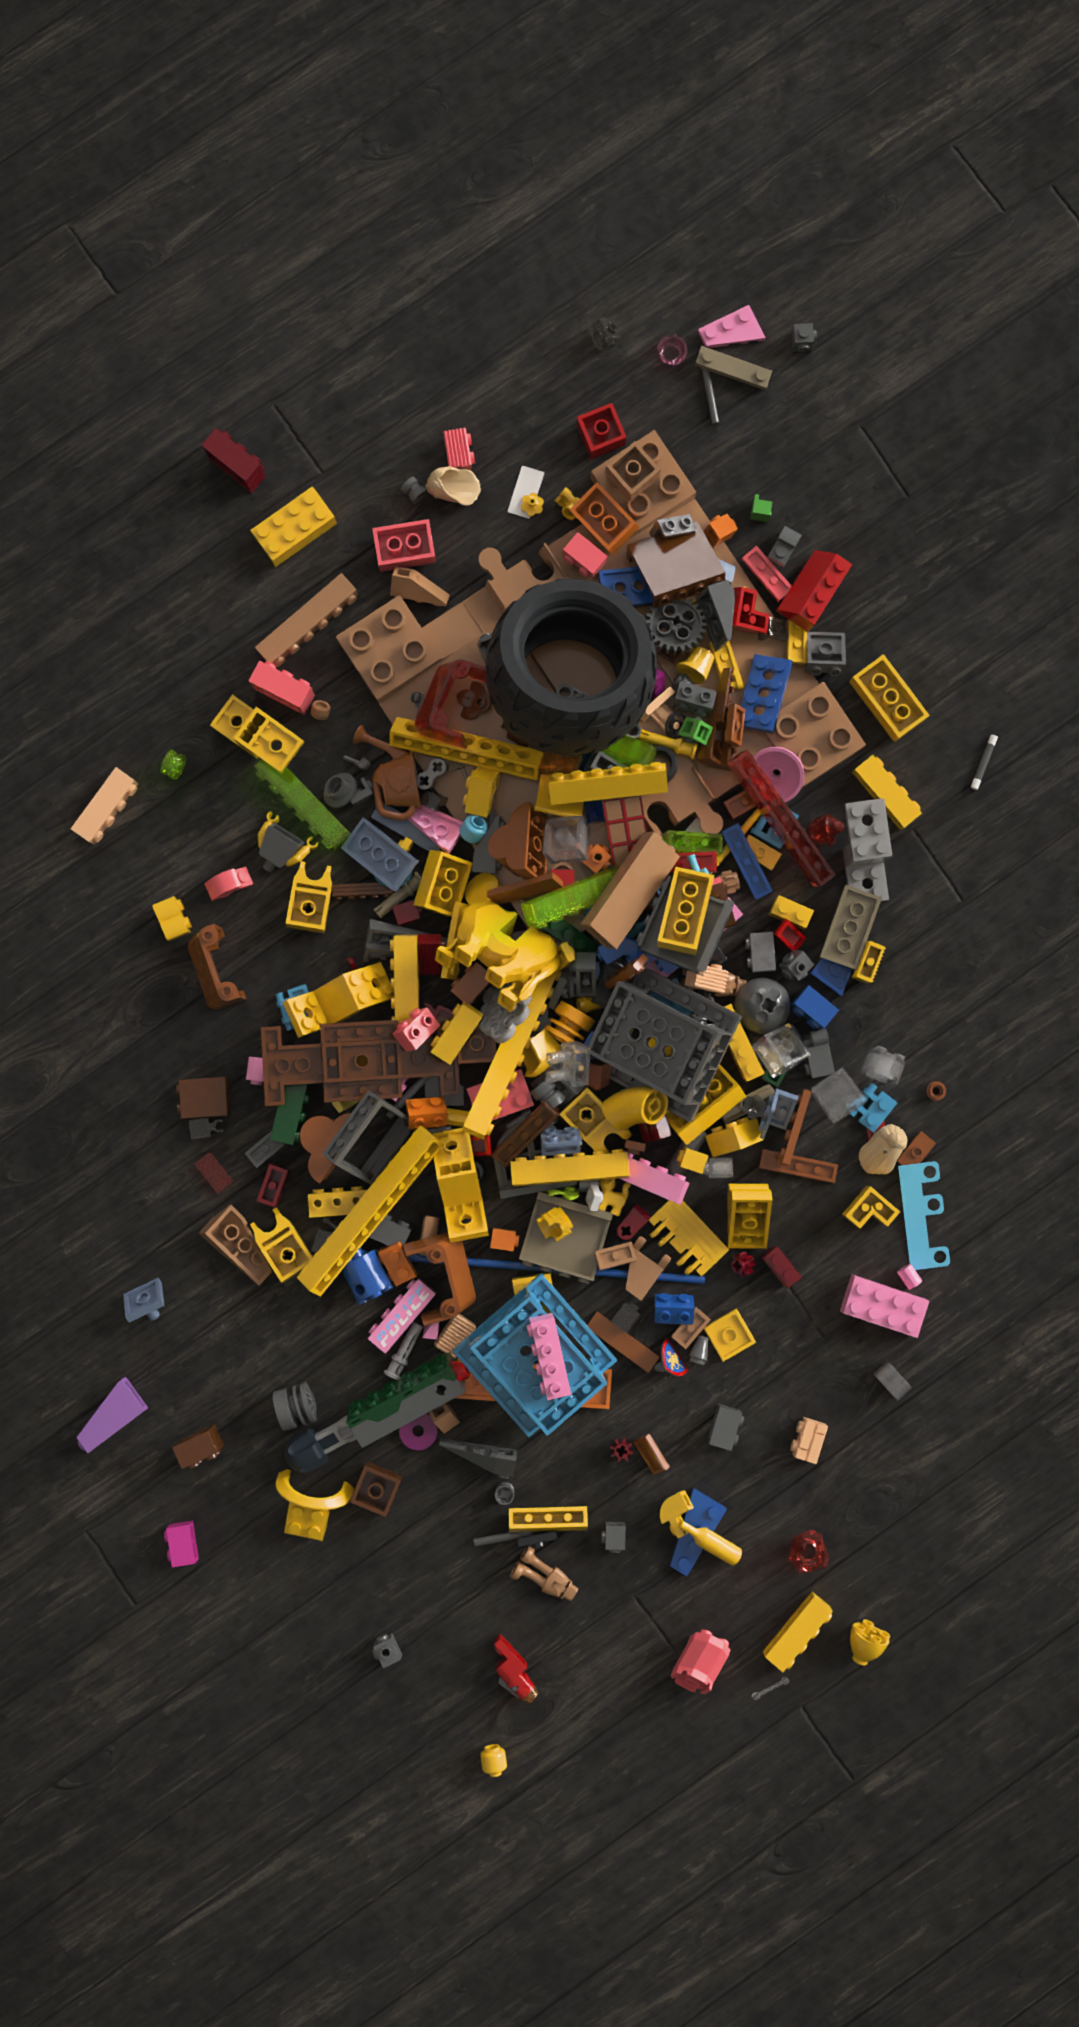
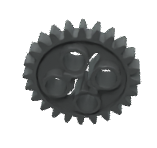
M685 598L668 603L665 606L649 607V613H646L645 619L650 627L654 645H659L658 651L665 648L666 654L673 650V655H676L677 651H680L683 655L684 649L690 653L692 646L697 648L698 642L702 643V636L706 634L707 623L705 622L707 617L702 616L703 609L698 610V603L692 605L693 599L687 602ZM666 612H670V613H672L673 615H667V614H665V613H666ZM684 618H690L691 621H686ZM660 629H666L667 632H662ZM679 634H683V635H685L686 637L681 638V637H679L678 635H679Z

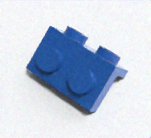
M655 1294V1323L693 1324L695 1309L693 1295Z

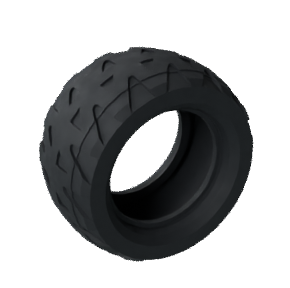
M565 578L533 586L526 590L517 601L511 602L501 615L491 634L492 637L487 648L485 666L486 684L491 702L496 713L502 717L505 727L515 737L521 738L533 749L543 753L560 754L563 757H577L590 752L592 754L598 753L624 738L638 723L649 705L657 675L656 649L650 627L644 616L639 614L633 607L630 600L621 593L605 587L603 584L590 580ZM556 640L579 641L592 646L605 656L613 668L616 680L610 687L593 696L583 698L560 696L547 690L534 679L527 668L525 660L536 648L548 642Z

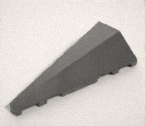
M370 919L366 933L363 961L369 962V959L373 958L386 960L387 957H393L394 951H390V940H394V935L429 933ZM441 937V941H445L446 947L448 938Z

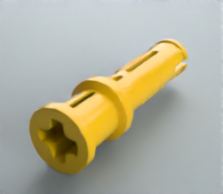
M644 729L641 730L639 741L655 746L667 747L675 755L682 754L690 757L692 760L698 746L696 742L694 744L683 741V738H677L676 740Z

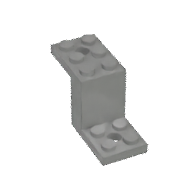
M883 798L845 803L850 843L842 851L847 885L882 897L881 902L888 901L889 894L884 862L892 857L885 800ZM863 816L871 817L872 824L870 826L862 823ZM864 879L871 880L872 887L870 889H865L862 886Z

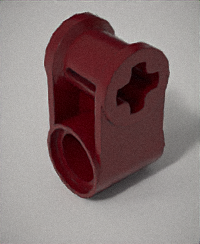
M636 1204L618 1225L617 1235L624 1240L631 1239L648 1222L651 1216ZM629 1226L630 1235L628 1236L625 1234L624 1236H622L621 1233L623 1231L621 1230V1228H626Z

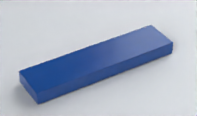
M739 823L721 831L755 900L773 892Z

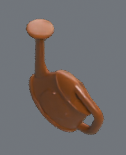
M360 725L354 734L353 744L367 742L386 751L392 757V761L380 764L373 774L372 784L377 812L381 816L393 820L404 821L410 819L414 815L416 808L422 809L420 788L416 782L418 774L414 752L410 751L409 753L400 748L389 746L390 744L367 734L364 726ZM381 789L384 793L386 806L409 807L408 810L404 813L386 810L383 806Z

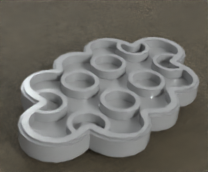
M512 982L505 983L500 989L494 985L490 986L482 998L485 1004L480 1010L483 1013V1019L479 1026L480 1030L485 1036H491L500 1044L512 1038L516 1026L523 1023L530 1012L527 1005L530 1003L532 995L526 1000L519 1001L512 1012L498 1004L497 1000L500 991L503 988L510 987Z

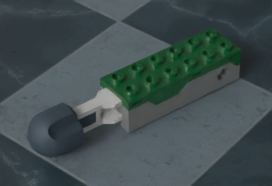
M450 1352L438 1355L430 1363L421 1364L416 1371L412 1373L407 1372L395 1382L390 1381L385 1384L381 1390H374L366 1398L353 1401L349 1406L348 1415L320 1432H315L313 1429L308 1428L295 1435L285 1447L287 1464L294 1471L305 1473L326 1464L328 1453L345 1443L357 1439L362 1448L465 1393V1380L470 1377L468 1368L464 1363L455 1361Z

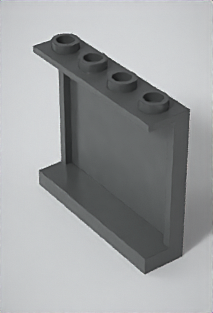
M668 876L667 880H664L659 888V891H661L659 898L655 897L651 908L654 910L652 914L647 915L644 926L646 928L644 932H640L637 937L638 950L704 976L732 912L734 901L726 899L725 902L710 896L696 956L657 947V941L672 883L671 876Z

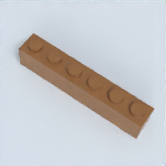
M342 573L339 574L255 647L265 661L279 667L284 663V658L289 654L296 653L304 641L308 642L314 636L313 633L318 629L322 630L325 628L332 617L339 616L347 604H353L358 596L357 590Z

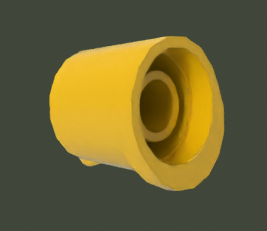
M692 646L691 652L687 655L684 662H679L676 665V670L678 673L687 674L694 683L703 684L713 664L714 656L703 647L698 646L694 648Z

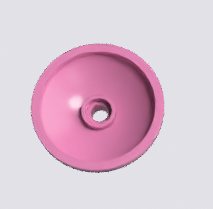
M782 747L765 748L755 754L749 762L746 772L747 784L751 792L761 801L770 804L785 803L793 799L801 790L804 782V768L799 758L793 752ZM775 769L780 771L779 775L774 773Z

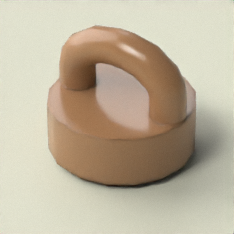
M314 701L311 706V715L317 720H326L329 717L331 706L325 701Z

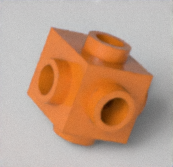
M603 843L601 845L596 844L595 846L591 844L585 850L586 856L582 862L596 874L600 869L605 870L611 863L609 860L612 857L609 854L611 850ZM595 854H599L601 856L600 861L595 860Z

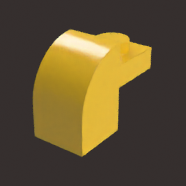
M685 1490L667 1498L660 1509L661 1523L670 1522V1530L677 1538L688 1534L678 1527L679 1521L683 1520L681 1515L694 1508Z

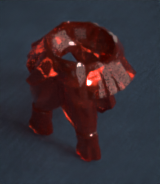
M814 1530L799 1533L792 1540L789 1562H792V1565L796 1567L798 1574L808 1571L814 1572L820 1566L821 1569L828 1567L829 1553L827 1552V1547L822 1535ZM810 1543L814 1545L816 1552L813 1557L806 1559L802 1557L801 1551H806V1546Z

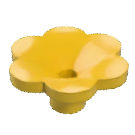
M536 493L524 495L521 510L530 517L540 514L543 510L544 500L538 497Z

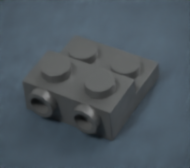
M807 632L806 672H810L815 676L821 673H829L831 676H838L844 673L846 667L845 633Z

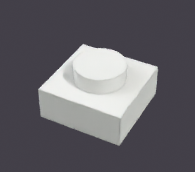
M597 1184L589 1185L585 1198L590 1211H598L599 1205L603 1201V1194L600 1192Z

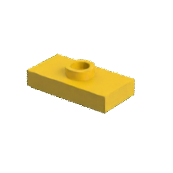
M748 835L746 839L758 863L772 871L782 854L753 836Z

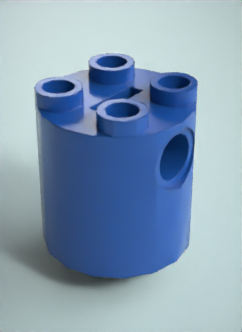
M360 1248L342 1269V1273L358 1305L367 1302L369 1299H374L382 1295V1292L384 1293L393 1288L375 1249L368 1252Z

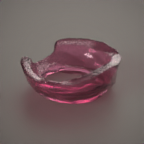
M668 335L659 341L657 350L661 360L668 365L681 364L687 355L685 341L677 335ZM674 346L678 349L679 355L676 359L666 360L663 353L667 347Z

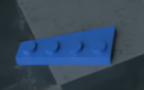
M693 1487L690 1501L694 1508L686 1512L684 1522L695 1528L705 1527L714 1532L727 1508ZM690 1534L678 1538L670 1562L672 1568L685 1576H688L703 1550L695 1543L694 1538Z

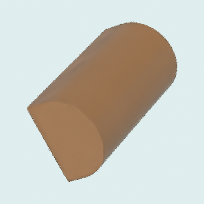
M429 1215L423 1217L420 1240L437 1235L439 1217ZM425 1251L419 1253L420 1255L426 1256Z

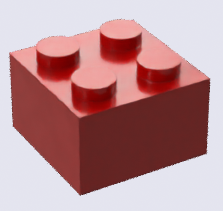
M612 403L577 417L576 425L590 459L626 445L627 437Z

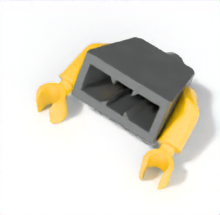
M268 812V821L264 822L258 832L259 855L266 859L262 867L268 872H273L275 866L283 868L284 866L290 867L301 862L310 853V850L318 847V842L314 846L309 844L313 837L308 838L307 845L305 846L304 841L277 825L280 820L279 816L277 815L275 819L271 820L272 812Z

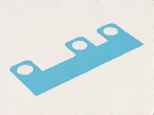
M933 1161L898 1166L910 1264L915 1270L948 1266L950 1264V1256L947 1247L929 1248L925 1217L927 1215L943 1213V1197L940 1194L923 1196L922 1183L934 1182L940 1179L939 1164ZM927 1166H933L936 1169V1174L933 1178H927L924 1175V1169ZM933 1198L940 1202V1207L935 1211L928 1208V1201ZM937 1251H943L946 1254L944 1262L937 1263L934 1260V1254Z

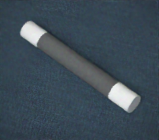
M990 735L970 787L974 790L979 788L998 738L996 735Z

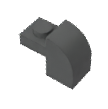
M785 526L768 559L784 567L802 535Z

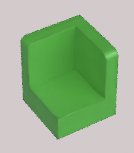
M755 494L750 519L769 522L772 513V502L759 500V495Z

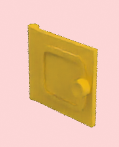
M542 764L534 811L580 821L583 819L584 802L551 805L548 785L549 776H552L554 773L570 774L573 770H570L568 767L559 768Z

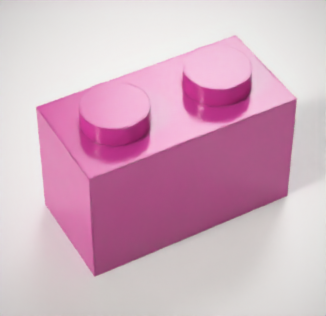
M193 1520L170 1524L166 1531H164L165 1542H168L169 1550H167L168 1561L171 1562L172 1567L195 1564L199 1558Z

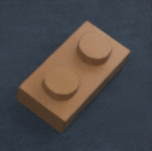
M632 1241L594 1252L599 1271L637 1261Z
M695 1306L693 1324H680L671 1337L687 1349L711 1319Z

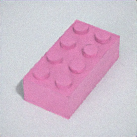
M851 1274L840 1311L844 1314L918 1338L929 1300Z

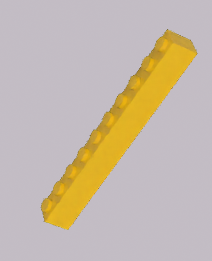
M557 968L553 974L537 983L532 993V999L527 1005L530 1011L529 1016L523 1023L516 1026L512 1038L500 1044L462 1131L483 1140L486 1135L490 1136L494 1127L491 1122L494 1117L498 1118L502 1107H499L501 1100L505 1101L510 1090L507 1089L509 1082L513 1084L516 1078L515 1068L517 1065L521 1066L525 1058L522 1055L524 1048L529 1049V1040L532 1039L530 1035L532 1031H537L540 1021H537L540 1014L544 1015L548 1006L545 1004L547 997L551 999L555 990L552 987L554 981H559L563 971H559Z
M420 1125L413 1132L405 1145L401 1147L396 1156L388 1163V1166L376 1178L371 1187L363 1194L358 1203L351 1209L345 1219L340 1222L336 1230L327 1238L323 1246L314 1254V1257L297 1276L299 1281L310 1292L321 1297L444 1145L423 1126Z

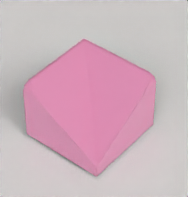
M440 1322L424 1326L422 1338L437 1339Z

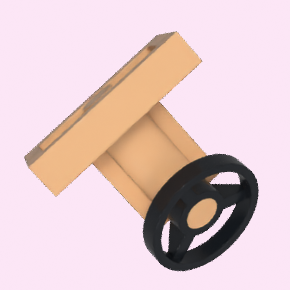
M669 687L648 705L641 720L644 722L651 716L669 738H682L680 735L673 737L675 731H678L683 724L676 715H681L684 720L686 716L680 712L673 713L665 704L675 693Z

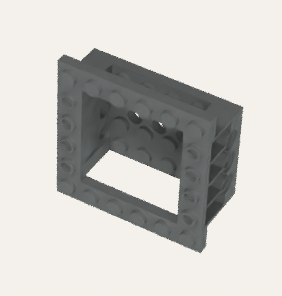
M645 967L640 974L635 976L633 983L617 982L585 1052L611 1065V1080L626 1088L638 1086L654 1088L667 1095L668 1111L689 1122H693L742 1016ZM653 991L714 1022L715 1025L702 1024L649 995ZM635 1028L640 1032L636 1040L632 1037V1032ZM651 1037L656 1039V1046L654 1048H650L648 1045V1040ZM667 1046H671L673 1049V1054L670 1057L665 1055V1048Z

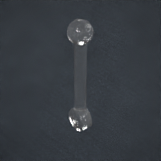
M783 1677L782 1680L777 1682L776 1684L760 1692L753 1693V1700H758L761 1695L781 1686L782 1684L787 1685L789 1683V1679L787 1677Z

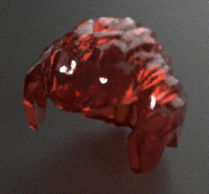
M829 814L822 815L811 823L809 837L814 842L820 844L827 842L828 846H831L836 841L835 835L844 831V823Z

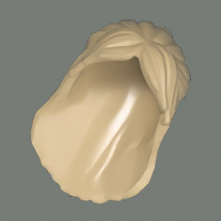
M451 466L440 467L432 471L425 485L427 492L433 495L434 498L444 499L464 506L473 504L481 492L479 480L471 470L457 469Z
M893 1124L885 1125L876 1131L872 1138L860 1149V1165L866 1173L880 1175L888 1174L893 1170L897 1159L907 1146V1136L903 1129Z

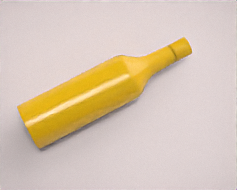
M683 1520L679 1521L678 1527L690 1534L699 1547L729 1565L733 1566L738 1563L742 1555L740 1547L708 1528H695Z

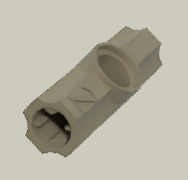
M770 1083L747 1094L746 1098L752 1101L751 1108L745 1109L743 1107V1099L721 1117L724 1123L727 1124L767 1104L770 1094L774 1095L775 1093Z

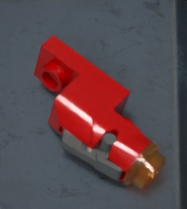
M500 1634L495 1638L494 1648L500 1656H505L497 1664L496 1668L500 1676L499 1684L518 1699L520 1698L522 1701L530 1703L539 1692L526 1672L523 1673L527 1669V1662Z

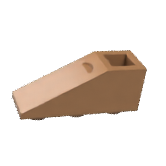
M395 567L392 574L391 596L397 597L400 595L402 599H411L419 603H431L435 606L447 605L450 594L414 569Z

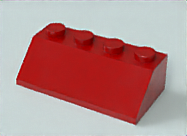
M814 550L776 611L808 632L819 619L852 564L838 554Z

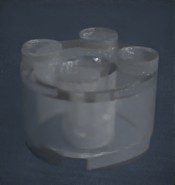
M876 1046V1048L869 1049L861 1072L864 1073L866 1071V1076L886 1084L888 1080L892 1081L891 1085H898L906 1064L904 1061L905 1056L898 1053L890 1054L886 1048Z

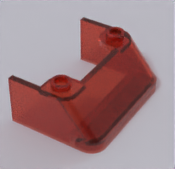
M456 660L440 665L435 672L416 717V731L420 735L466 749L467 743L464 734L447 729L449 719L442 709L455 678L463 679L469 677L486 683V667L465 660Z

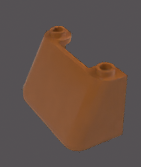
M212 924L201 929L189 940L188 950L207 1005L211 1009L219 1010L245 1001L247 998L243 990L238 991L236 985L232 982L221 983L211 952L219 950V941L225 937L223 928Z

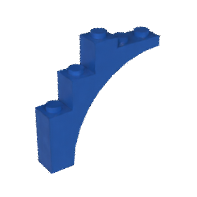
M591 904L584 908L586 912L583 914L584 918L591 910ZM628 936L624 938L617 949H607L599 943L596 945L598 950L595 951L599 960H604L606 964L625 954H628L625 958L629 963L644 953L638 950L637 939ZM644 953L648 958L644 965L658 959L655 963L660 972L664 970L666 975L680 968Z

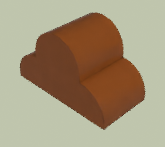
M530 802L521 804L511 814L509 824L501 826L492 834L488 843L489 854L513 875L521 876L524 880L547 874L550 820L540 811H534V805Z
M351 1113L343 1114L336 1120L329 1116L312 1117L301 1128V1143L311 1153L308 1169L313 1179L318 1183L325 1182L336 1166L322 1153Z

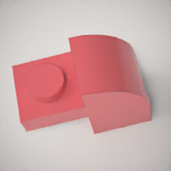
M243 867L222 872L204 884L213 901L227 897L234 891L253 885L247 868Z

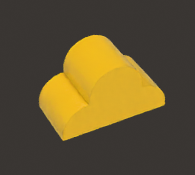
M728 1184V1248L767 1249L772 1207V1192L769 1190L768 1184Z

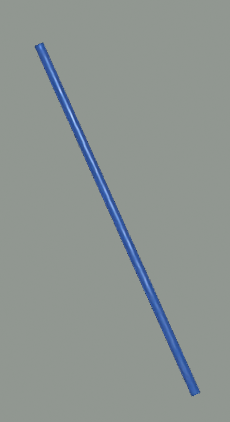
M413 1254L408 1256L411 1262L431 1263L425 1255ZM467 1258L468 1266L546 1272L540 1270L541 1266L533 1264V1267L523 1265L522 1262ZM597 1268L595 1276L627 1278L628 1270L606 1269L599 1271ZM661 1273L657 1280L704 1284L705 1276Z

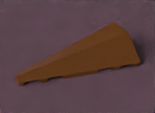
M729 667L723 668L714 706L707 723L713 729L707 744H701L697 760L707 767L733 772L737 771V765H734L733 754H736V748L725 742L724 735L728 707L731 704V693H734V687L731 686V674L734 673V670Z

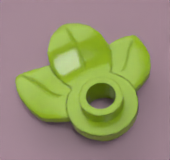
M575 1185L545 1190V1192H548V1196L561 1194L562 1198L567 1200L579 1197V1189L575 1188Z

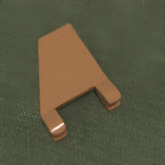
M642 1236L633 1245L637 1261L629 1264L625 1288L640 1301H642L671 1260V1257L664 1255L659 1263L656 1264L639 1252L646 1242V1239Z

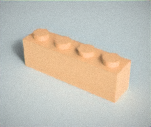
M115 767L71 829L93 845L95 842L98 843L102 839L103 831L106 827H110L115 821L114 816L117 812H121L126 806L125 801L128 797L135 794L138 788L136 786L139 783Z

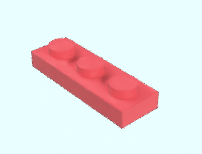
M755 546L742 557V561L771 595L780 602L788 593L791 585L763 552Z

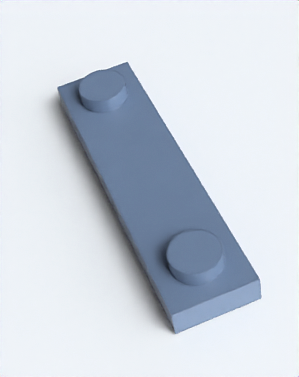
M383 802V806L386 810L401 813L390 806H386V804ZM377 809L373 812L372 819L404 838L411 839L416 845L428 852L430 850H441L439 846L409 820L398 821L385 818L377 812Z

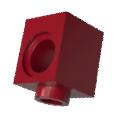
M415 900L393 906L399 926L421 920L420 915L423 914L422 908L413 905Z

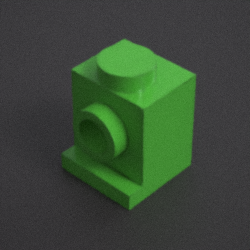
M685 717L678 735L689 741L706 745L713 727L699 719Z

